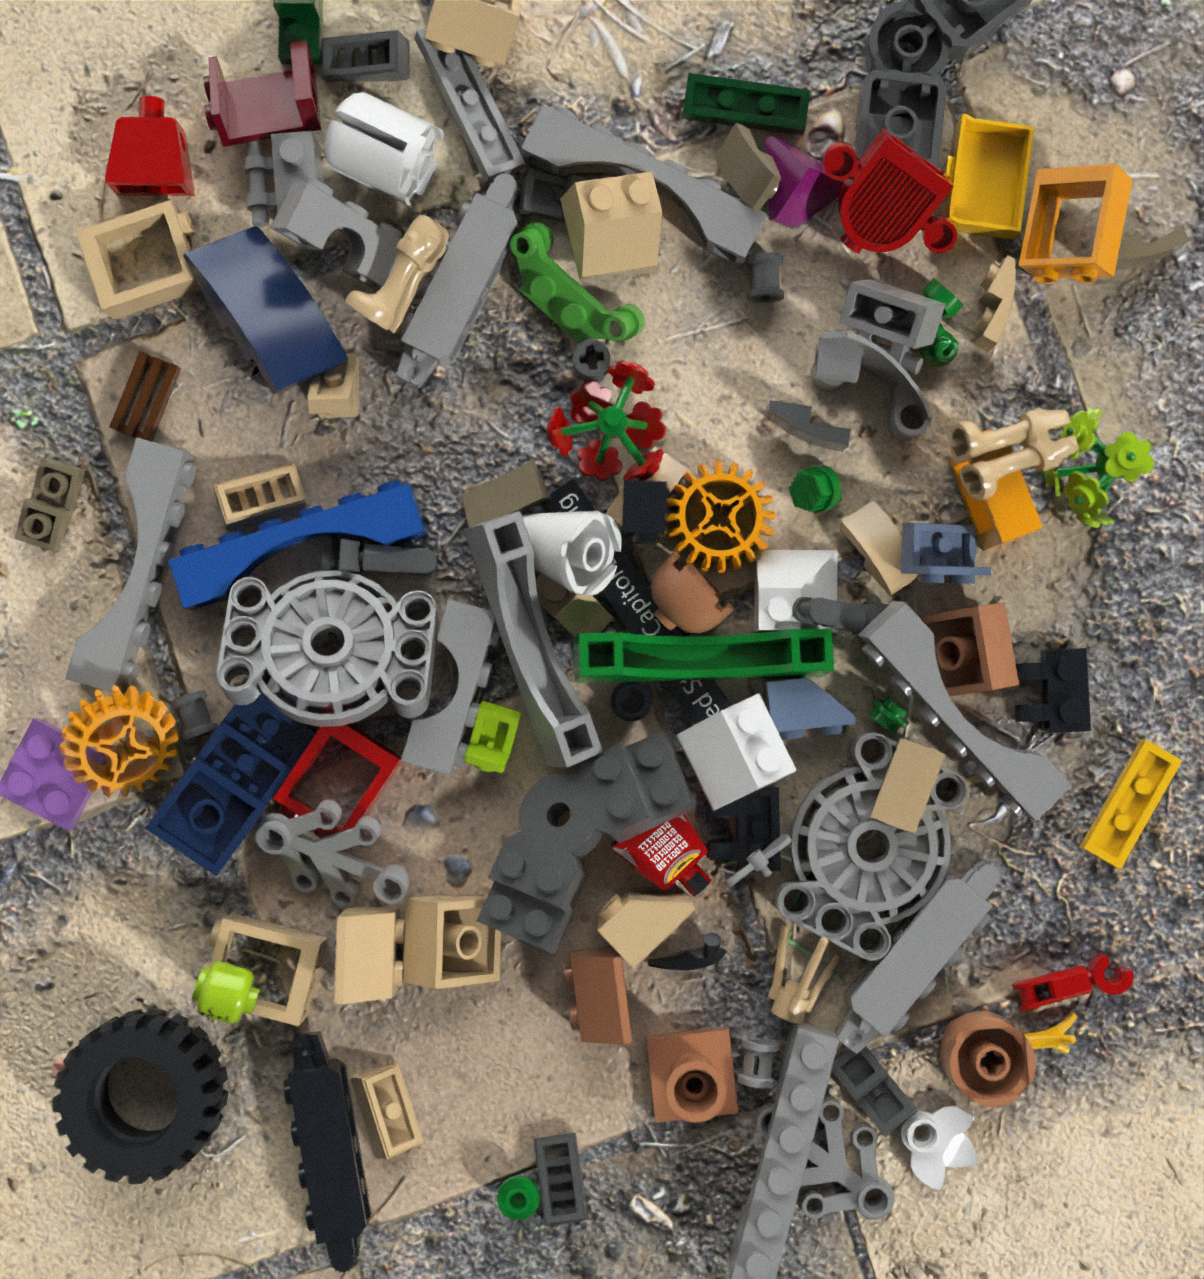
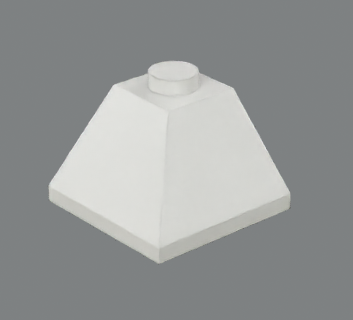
M754 550L756 556L754 561V632H774L790 629H832V633H837V629L797 621L793 615V605L799 597L825 598L837 601L838 550Z

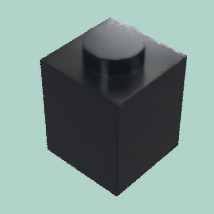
M624 481L622 532L625 536L632 537V543L658 544V537L668 538L670 487L667 482Z

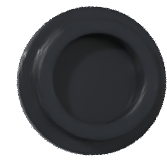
M622 682L616 686L611 695V706L619 718L625 721H638L649 713L652 706V695L648 687L641 682Z

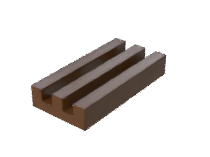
M139 351L109 428L134 438L153 441L181 368ZM150 365L151 368L149 370V373L147 375V378L145 380V383L143 385V388L141 390V393L139 395V398L137 400L129 423L126 426V420L128 418V415L130 413V410L132 408L140 385L143 381L147 368ZM161 370L166 371L143 432L137 429L149 404Z

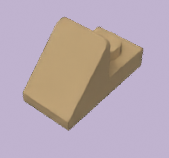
M346 353L349 359L344 364L311 379L307 398L309 414H318L321 418L357 417L359 415L358 353Z
M541 574L536 579V589L540 605L574 638L579 633H601L614 619L592 595L574 594L544 574Z

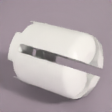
M353 93L341 102L334 112L336 117L342 119V122L330 121L326 130L325 156L328 164L334 171L411 207L409 199L414 193L421 196L424 194L438 166V163L432 161L436 138L444 142L443 130L372 95Z

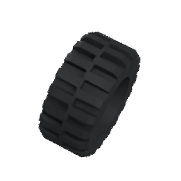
M139 1009L129 1011L121 1017L116 1016L79 1040V1045L69 1051L63 1060L66 1068L58 1072L55 1079L54 1087L61 1089V1092L52 1098V1112H60L61 1120L55 1124L58 1135L63 1136L66 1134L71 1143L66 1149L73 1158L79 1153L86 1160L83 1168L92 1174L98 1169L106 1171L104 1179L118 1183L124 1176H128V1183L130 1185L143 1184L149 1177L154 1181H158L168 1177L173 1170L183 1168L211 1139V1135L217 1130L223 1118L221 1110L227 1105L228 1091L222 1089V1085L228 1080L226 1067L218 1068L216 1060L221 1056L216 1044L210 1048L207 1047L202 1039L208 1034L200 1026L192 1031L186 1026L188 1018L176 1014L172 1018L166 1017V1010L152 1009L147 1013H143ZM126 1058L148 1060L159 1066L168 1075L177 1097L176 1115L168 1126L155 1131L141 1130L130 1126L117 1115L109 1099L108 1081L112 1068L118 1062Z

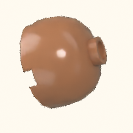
M673 551L657 569L651 583L652 599L659 608L654 615L670 631L676 626L687 633H703L712 630L734 609L729 602L722 607L718 602V598L722 593L694 565L686 564L682 567L677 563L676 560L681 555Z

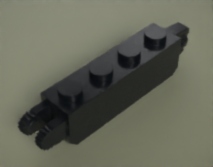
M320 1031L303 1033L293 1038V1069L288 1073V1079L284 1080L283 1088L287 1105H293L295 1121L291 1122L293 1145L295 1147L300 1146L303 1163L298 1165L299 1182L302 1189L308 1190L310 1204L306 1205V1223L309 1231L315 1230L317 1244L326 1243L328 1257L331 1259V1268L339 1271V1273H345L346 1271L349 1272L356 1262L355 1259H357L360 1253V1246H358L359 1236L365 1229L372 1214L346 1064L337 1058L329 1059Z

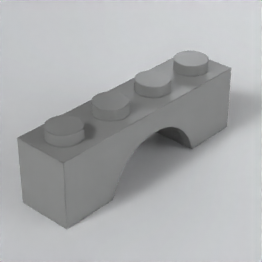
M448 599L437 640L447 647L456 661L459 672L457 691L450 704L440 713L429 718L412 721L401 761L448 775L454 773L455 767H463V759L469 744L463 743V738L467 726L474 728L480 704L474 702L478 687L486 688L492 669V664L486 663L490 646L497 648L501 639L492 611Z

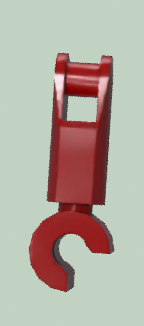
M1099 953L1089 961L1087 970L1083 965L1020 980L1012 983L1013 989H1018L1021 1004L1018 1005L1019 1011H1025L1092 993V986L1111 995L1122 994L1132 986L1134 980L1133 970L1124 966L1116 968L1112 978L1106 980L1104 972L1110 965L1107 955ZM1045 983L1048 996L1037 998L1034 986Z

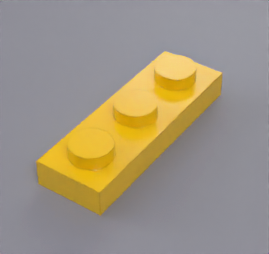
M1141 739L1082 841L1080 848L1121 870L1182 760L1150 741Z

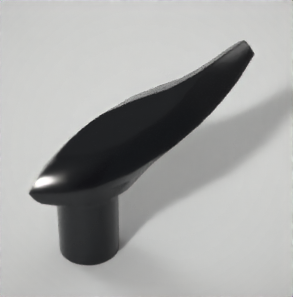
M708 933L704 937L703 947L682 950L668 957L649 959L648 966L678 971L702 969L717 963L727 953V950L720 948L721 937L718 934Z

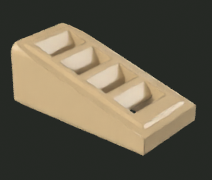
M295 463L214 485V495L226 530L307 504ZM284 477L291 495L290 498L283 499L278 480ZM269 483L275 501L268 504L262 485ZM252 488L258 504L254 508L250 507L246 490ZM237 494L242 511L234 513L229 496Z

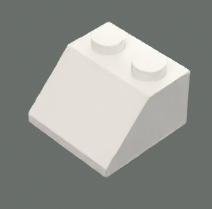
M760 694L730 706L676 735L712 811L797 771Z

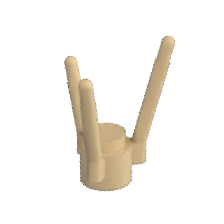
M783 923L780 927L773 983L768 997L775 1000L771 1009L773 1014L789 1022L802 1024L806 1012L811 1013L816 999L834 973V970L841 961V957L839 955L833 956L810 991L808 987L828 944V939L822 937L814 950L800 983L787 980L785 987H783L782 980L789 930L788 925Z

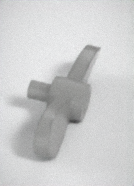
M784 834L773 841L765 850L761 851L758 849L746 858L749 864L724 882L728 888L733 886L753 870L755 872L760 870L765 878L771 875L772 872L766 866L769 863L768 859L791 843L792 839L790 836Z

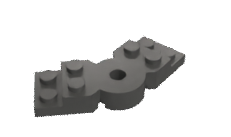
M911 0V4H907L908 1H901L885 8L875 19L864 48V60L869 74L864 77L859 90L855 124L857 131L854 148L858 161L881 130L885 128L938 168L947 85L939 75L947 60H964L991 39L1001 26L1030 5L1032 0ZM899 43H911L917 52H904L900 48Z
M664 730L627 747L618 743L603 750L602 753L582 761L576 776L571 774L550 775L541 779L530 788L519 810V828L521 832L504 840L488 876L494 883L476 921L548 953L555 954L588 878L584 862L580 858L592 851L603 835L606 838L622 843L697 808L669 737ZM570 811V818L567 823L558 827L559 817L563 813Z

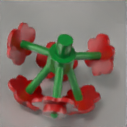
M622 360L616 366H610L608 373L613 376V384L621 388L614 406L609 401L612 396L611 390L607 387L600 388V385L594 380H587L581 385L580 391H574L570 396V402L573 404L570 410V417L578 424L570 426L560 407L554 408L550 422L547 424L549 442L553 447L555 446L559 449L562 456H567L568 451L572 450L571 435L599 429L603 435L602 440H591L588 442L586 448L578 450L577 458L580 460L578 465L580 473L587 477L595 476L600 481H606L610 475L620 474L623 469L621 460L617 458L618 450L615 447H609L610 441L613 438L620 439L636 462L627 469V473L623 476L624 481H631L634 478L644 481L653 477L660 468L659 463L662 461L663 458L661 456L664 454L663 450L659 449L642 456L636 448V445L640 444L643 449H650L654 444V440L658 441L664 438L666 426L661 421L663 417L662 410L656 407L651 408L650 404L644 401L636 403L632 413L625 414L623 407L630 391L635 394H642L643 390L652 391L655 387V382L648 377L649 373L641 365Z

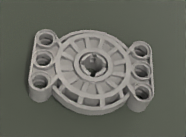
M339 570L316 571L296 577L279 587L272 595L268 592L265 584L258 578H241L232 585L229 592L217 666V680L227 699L233 704L248 705L263 693L267 701L282 714L300 723L319 727L343 726L363 720L380 710L388 701H390L395 712L401 717L408 719L417 718L427 710L430 702L438 630L436 603L430 594L421 590L406 593L396 603L394 598L376 582L359 574ZM251 597L261 598L260 602L253 607L243 606V603ZM416 610L426 611L429 614L425 619L419 621L411 620L408 617ZM330 632L336 633L338 641L343 643V647L338 653L323 656L314 651L317 650L321 643L330 640ZM248 635L255 636L254 641L250 645L244 647L236 646L240 638ZM410 649H420L424 652L423 656L417 660H409L403 657ZM242 674L249 676L248 681L244 685L239 687L230 686V682L234 677ZM406 688H415L420 691V694L413 700H403L398 697L400 692ZM284 697L293 706L283 702L279 698Z
M862 732L856 735L849 745V756L855 766L843 768L824 777L808 791L798 806L791 824L790 838L792 841L789 843L792 866L797 878L781 882L776 887L773 897L777 909L788 920L821 937H826L832 943L863 959L873 961L881 959L890 950L891 936L884 924L897 922L916 913L930 900L942 884L950 863L951 850L948 822L942 810L955 809L961 806L966 800L968 788L963 777L941 765L915 834L871 818L870 814L898 742L879 733ZM873 739L878 743L880 753L875 761L867 763L863 760L860 750L865 741ZM859 773L862 779L855 780L853 774ZM842 778L843 784L832 788L824 796L820 793L831 783ZM948 778L953 784V794L949 799L941 801L936 795V786L940 780ZM814 800L816 804L809 813L806 824L801 825L806 810ZM929 811L933 812L935 818H931ZM875 829L882 837V847L886 848L883 855L878 854L872 859H862L857 853V840L863 832ZM938 829H939V835H940V840H941V841H940V854H939V855H938V844H939V843H938L937 832H936V830H938ZM799 834L803 835L802 847L805 858L802 860L799 859L798 853ZM935 865H937V867H936V869H935V872H934V875H933V878L931 879V881L928 883V885H927L926 888H925V885L927 884V882H928V881L930 880V878L932 877V874H933ZM810 871L812 877H805L803 872ZM794 889L802 890L805 897L803 905L797 910L786 909L784 906L785 895ZM916 895H919V896H918L917 898H915L910 904H908L907 906H905V907H903V908L897 910V907H899V906H901V905H903V904L909 902V901L912 900ZM829 909L840 910L842 917L840 924L834 929L828 930L823 928L821 923L823 914ZM885 911L886 914L879 915L878 912ZM870 928L876 929L879 938L875 946L867 949L861 948L859 938L862 932Z

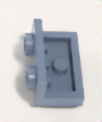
M903 523L901 574H919V583H944V575H950L949 583L975 584V575L991 576V567H975L976 525Z

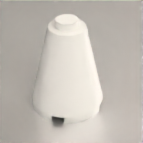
M598 511L521 514L534 550V568L570 592L578 595H596L609 584L617 569V565L612 564L614 552H621L622 545L620 529L614 518Z

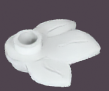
M944 1106L933 1113L918 1111L901 1125V1139L904 1145L911 1151V1169L916 1177L927 1186L937 1190L941 1188L945 1178V1166L955 1168L977 1164L978 1159L974 1146L964 1134L974 1120V1117L969 1112L957 1106ZM919 1125H925L928 1128L927 1134L922 1138L914 1136V1130Z

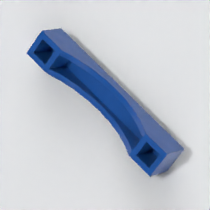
M401 480L391 481L378 486V493L364 498L361 493L347 495L337 500L339 506L326 510H323L322 506L310 507L298 512V519L286 523L283 522L282 518L269 520L258 525L260 530L258 532L245 536L243 531L232 532L219 537L220 544L204 548L203 544H196L179 550L180 557L168 561L183 608L197 610L228 600L231 587L237 580L249 577L264 561L279 551L302 541L324 537V535L331 537L348 536L370 540L381 545L396 546L427 536V529L413 487L409 483L402 485Z

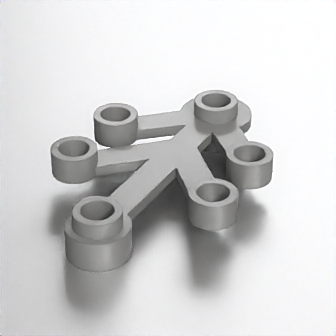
M324 800L319 803L314 812L288 819L281 814L270 813L264 815L257 823L255 838L258 846L266 853L279 854L293 876L294 886L302 892H312L322 876L331 891L332 902L340 908L346 909L354 905L359 896V888L353 881L343 879L337 868L373 882L375 895L386 903L394 904L402 901L410 887L409 874L404 867L390 865L382 868L341 851L357 845L371 846L376 842L381 833V825L372 817H362L354 828L316 840L303 835V833L319 827L330 830L336 826L342 816V810L334 801ZM323 812L329 813L332 818L326 817ZM362 828L368 829L372 834L365 833ZM298 851L310 856L314 865L304 864ZM302 875L309 877L311 881L305 879ZM341 891L346 892L350 897L343 895Z
M826 1097L823 1100L819 1118L824 1123L828 1151L812 1141L808 1159L816 1166L805 1168L801 1186L838 1181L849 1191L824 1196L818 1190H808L802 1195L800 1200L802 1210L811 1219H819L825 1213L854 1209L867 1219H880L891 1211L894 1205V1192L890 1184L878 1175L875 1146L878 1140L877 1134L873 1127L865 1122L857 1123L851 1129V1140L854 1146L859 1149L860 1177L847 1167L841 1125L844 1117L843 1107L837 1099ZM774 1103L763 1105L756 1114L755 1122L757 1129L765 1139L769 1126L764 1123V1120L768 1114L772 1113ZM828 1105H835L838 1108L837 1114L832 1118H827L823 1115L824 1108ZM863 1130L869 1131L871 1133L870 1140L866 1143H859L857 1141L858 1133ZM868 1191H879V1198L875 1202L866 1201L865 1196ZM817 1198L821 1200V1205L817 1210H809L806 1207L810 1199Z

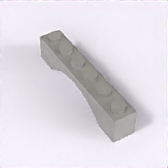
M545 104L542 105L521 147L522 158L525 163L547 174L568 178L572 174H603L616 177L653 171L658 194L670 201L686 217L696 231L704 250L741 269L766 219L767 213L761 211V209L759 212L752 210L741 197L737 199L724 193V188L710 179H702L700 181L688 175L687 170L676 162L667 160L663 163L651 157V153L637 143L629 142L626 145L614 139V135L600 125L592 124L590 127L577 121L574 113L561 106H555L553 109Z
M136 437L124 477L132 494L137 516V549L133 568L123 592L112 609L93 628L77 638L66 680L111 692L113 685L118 686L121 693H126L127 688L131 685L133 686L139 669L138 663H135L139 647H143L146 644L150 633V624L146 623L151 607L157 605L161 596L162 585L158 583L162 568L169 565L168 560L172 558L173 544L170 543L174 527L178 528L184 517L185 505L181 502L186 487L190 488L196 475V464L193 463L195 457L186 451Z
M521 512L502 515L464 529L546 766L568 768L602 753L603 750L590 712L569 682L549 638L536 589L534 550Z
M893 600L858 634V637L866 644L862 648L864 654L878 667L884 664L893 674L890 682L907 698L912 694L922 705L917 709L919 714L934 728L940 725L949 735L945 741L950 748L962 758L967 755L977 765L972 769L974 774L989 788L995 785L1003 794L999 799L1000 802L1014 816L1019 817L1022 814L1037 821L1072 787L1045 756L1031 750L1010 748L998 744L980 733L963 717L952 702L941 679L935 656L934 633L905 602Z
M791 1022L781 1060L775 1101L764 1148L750 1194L737 1224L728 1258L731 1279H776L839 1043V1038L832 1029L807 1022H802V1024Z

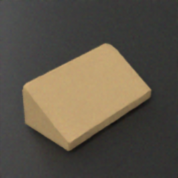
M900 738L870 817L915 834L945 754Z
M396 1062L351 1078L373 1151L377 1158L388 1160L424 1143L399 1063Z

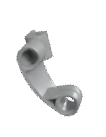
M850 331L823 332L817 343L814 364L811 369V380L816 388L827 393L835 392L841 389L845 382L857 383L860 369L864 370L891 387L888 429L892 436L904 442L912 441L927 430L932 419L929 404L907 371L891 355L868 339ZM902 411H911L916 414L919 419L917 429H909L902 424L900 417Z

